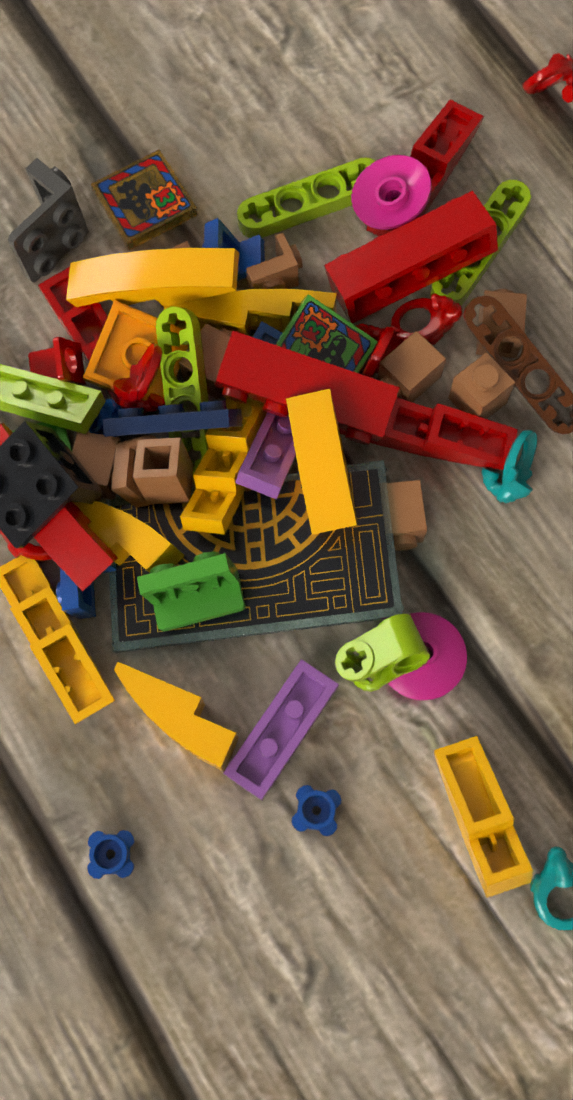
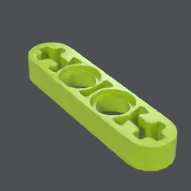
M366 157L359 158L242 201L237 210L239 230L248 238L256 235L264 238L352 206L351 194L354 183L361 172L375 162V160ZM331 185L339 190V194L334 198L328 199L320 196L318 190L323 186ZM295 198L300 200L303 206L297 211L290 212L283 209L281 204L287 199ZM271 206H274L276 217H273V211H270ZM256 214L262 221L255 223L252 218H249V215Z
M507 180L495 189L484 207L502 231L497 236L498 251L482 258L478 266H466L432 283L430 299L431 294L436 293L440 296L452 298L453 301L461 306L464 304L525 216L531 199V192L527 185L518 180ZM511 197L518 199L508 208L507 214L502 212L505 200L508 201ZM455 275L459 277L456 291H451L448 295L442 293V289H447L453 282Z
M171 306L164 309L156 321L157 342L162 348L163 353L160 367L165 405L182 404L185 401H191L197 407V411H200V402H209L200 324L197 316L187 308ZM177 318L186 322V329L180 330L179 336L177 333L170 331V325L175 324ZM189 345L190 351L176 350L172 352L171 346ZM184 357L192 364L193 373L188 381L182 383L177 380L173 371L175 363ZM199 429L200 437L182 438L181 432H195L198 430L168 432L169 438L181 437L187 452L191 451L192 447L193 450L201 452V459L193 463L195 465L193 467L194 474L208 450L205 437L208 429Z

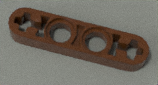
M485 295L477 296L470 300L465 306L463 313L464 322L469 331L486 352L515 381L514 386L546 426L559 434L572 433L573 410L569 413L572 419L570 423L565 424L562 421L554 423L553 419L557 416V412L551 404L546 402L542 409L538 405L539 402L550 398L557 387H559L562 393L554 396V398L564 407H569L570 405L573 407V393L497 299ZM478 304L482 307L491 305L495 311L491 313L490 317L497 327H500L504 320L509 325V328L498 332L490 344L485 339V336L493 332L486 324L480 323L476 326L472 321L477 315L474 307ZM507 336H515L522 343V352L513 361L502 359L498 353L499 343ZM534 369H541L548 375V386L541 393H530L525 387L526 376Z

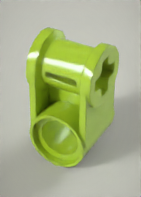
M398 614L385 619L377 627L344 644L336 655L335 665L341 677L353 682L364 691L372 692L406 673L419 669L429 660L430 655L411 615ZM356 651L360 655L357 656L353 652Z

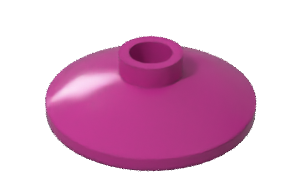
M392 155L381 158L366 167L355 181L351 194L353 209L357 217L369 227L382 230L398 228L414 220L424 210L431 196V179L425 166L415 158L405 155Z
M426 612L411 613L409 615H411L425 646L431 649L432 657L419 669L406 673L388 684L404 697L420 701L434 700L449 693L462 679L467 665L466 645L459 631L445 618Z

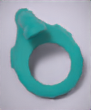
M532 430L522 431L514 440L504 464L502 484L497 481L500 473L483 468L481 471L486 489L500 503L514 502L516 499L527 497L533 491L532 487L526 482L533 475L530 468L538 441L537 434ZM523 445L521 457L516 465L518 453Z
M554 846L547 853V860L541 873L534 875L530 883V891L533 892L534 906L538 916L548 926L557 930H573V917L569 919L557 918L549 912L547 907V897L552 889L556 886L560 888L573 886V863L567 858V854L562 848Z

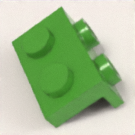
M205 552L193 558L194 562L179 566L172 563L161 564L153 567L150 570V574L137 577L140 595L154 606L158 629L165 632L240 612L245 609L246 605L238 569L226 553Z

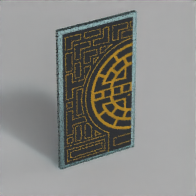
M384 460L347 465L348 478L358 520L357 525L313 535L299 472L287 475L277 500L245 488L240 504L225 535L183 530L180 516L187 503L151 504L136 508L123 498L106 500L107 505L124 511L149 525L181 551L184 556L176 564L177 566L194 562L193 558L205 552L226 553L238 569L246 605L245 609L240 612L163 632L157 627L154 606L140 595L137 577L150 574V572L130 555L120 566L116 564L117 571L109 572L112 624L111 645L113 652L120 653L375 621L403 614L404 605L401 602L386 480L387 467L384 464ZM196 487L191 488V496L196 490Z

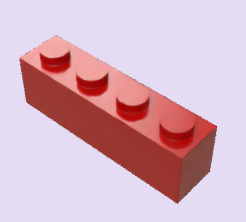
M472 190L325 264L324 267L333 293H337L339 304L350 323L353 324L498 251L496 223Z
M233 330L216 378V387L223 389L221 394L223 397L246 404L248 398L264 403V411L285 418L289 414L286 398L330 389L339 429L346 431L345 438L363 445H369L371 440L377 442L384 437L400 388Z

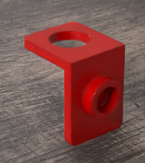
M63 337L53 338V348L29 353L30 372L78 385H86V382L83 380L84 367L80 343Z

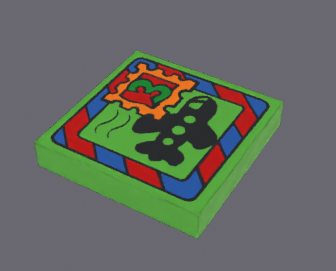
M308 294L304 297L275 345L359 373L378 341Z

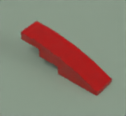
M451 99L412 147L410 157L417 159L425 166L432 184L430 199L424 210L417 217L427 212L463 156L484 118L483 115ZM367 226L366 230L381 236L394 229L382 230Z
M70 267L38 284V287L71 340L81 344L82 356L86 363L89 364L108 316L99 302L75 307L66 300ZM104 389L106 393L109 395V397L116 402V404L120 405L119 399L116 396V394L114 392Z
M396 397L384 437L377 442L371 440L370 443L420 456L503 470L510 448L517 437L518 429L437 403L431 409ZM339 429L340 434H346V431Z
M0 423V446L13 433L4 423ZM69 502L34 538L69 578L84 591L118 557L88 527L91 523L89 518L73 502Z

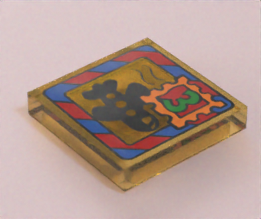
M160 150L90 184L94 195L128 250L198 215L197 207Z

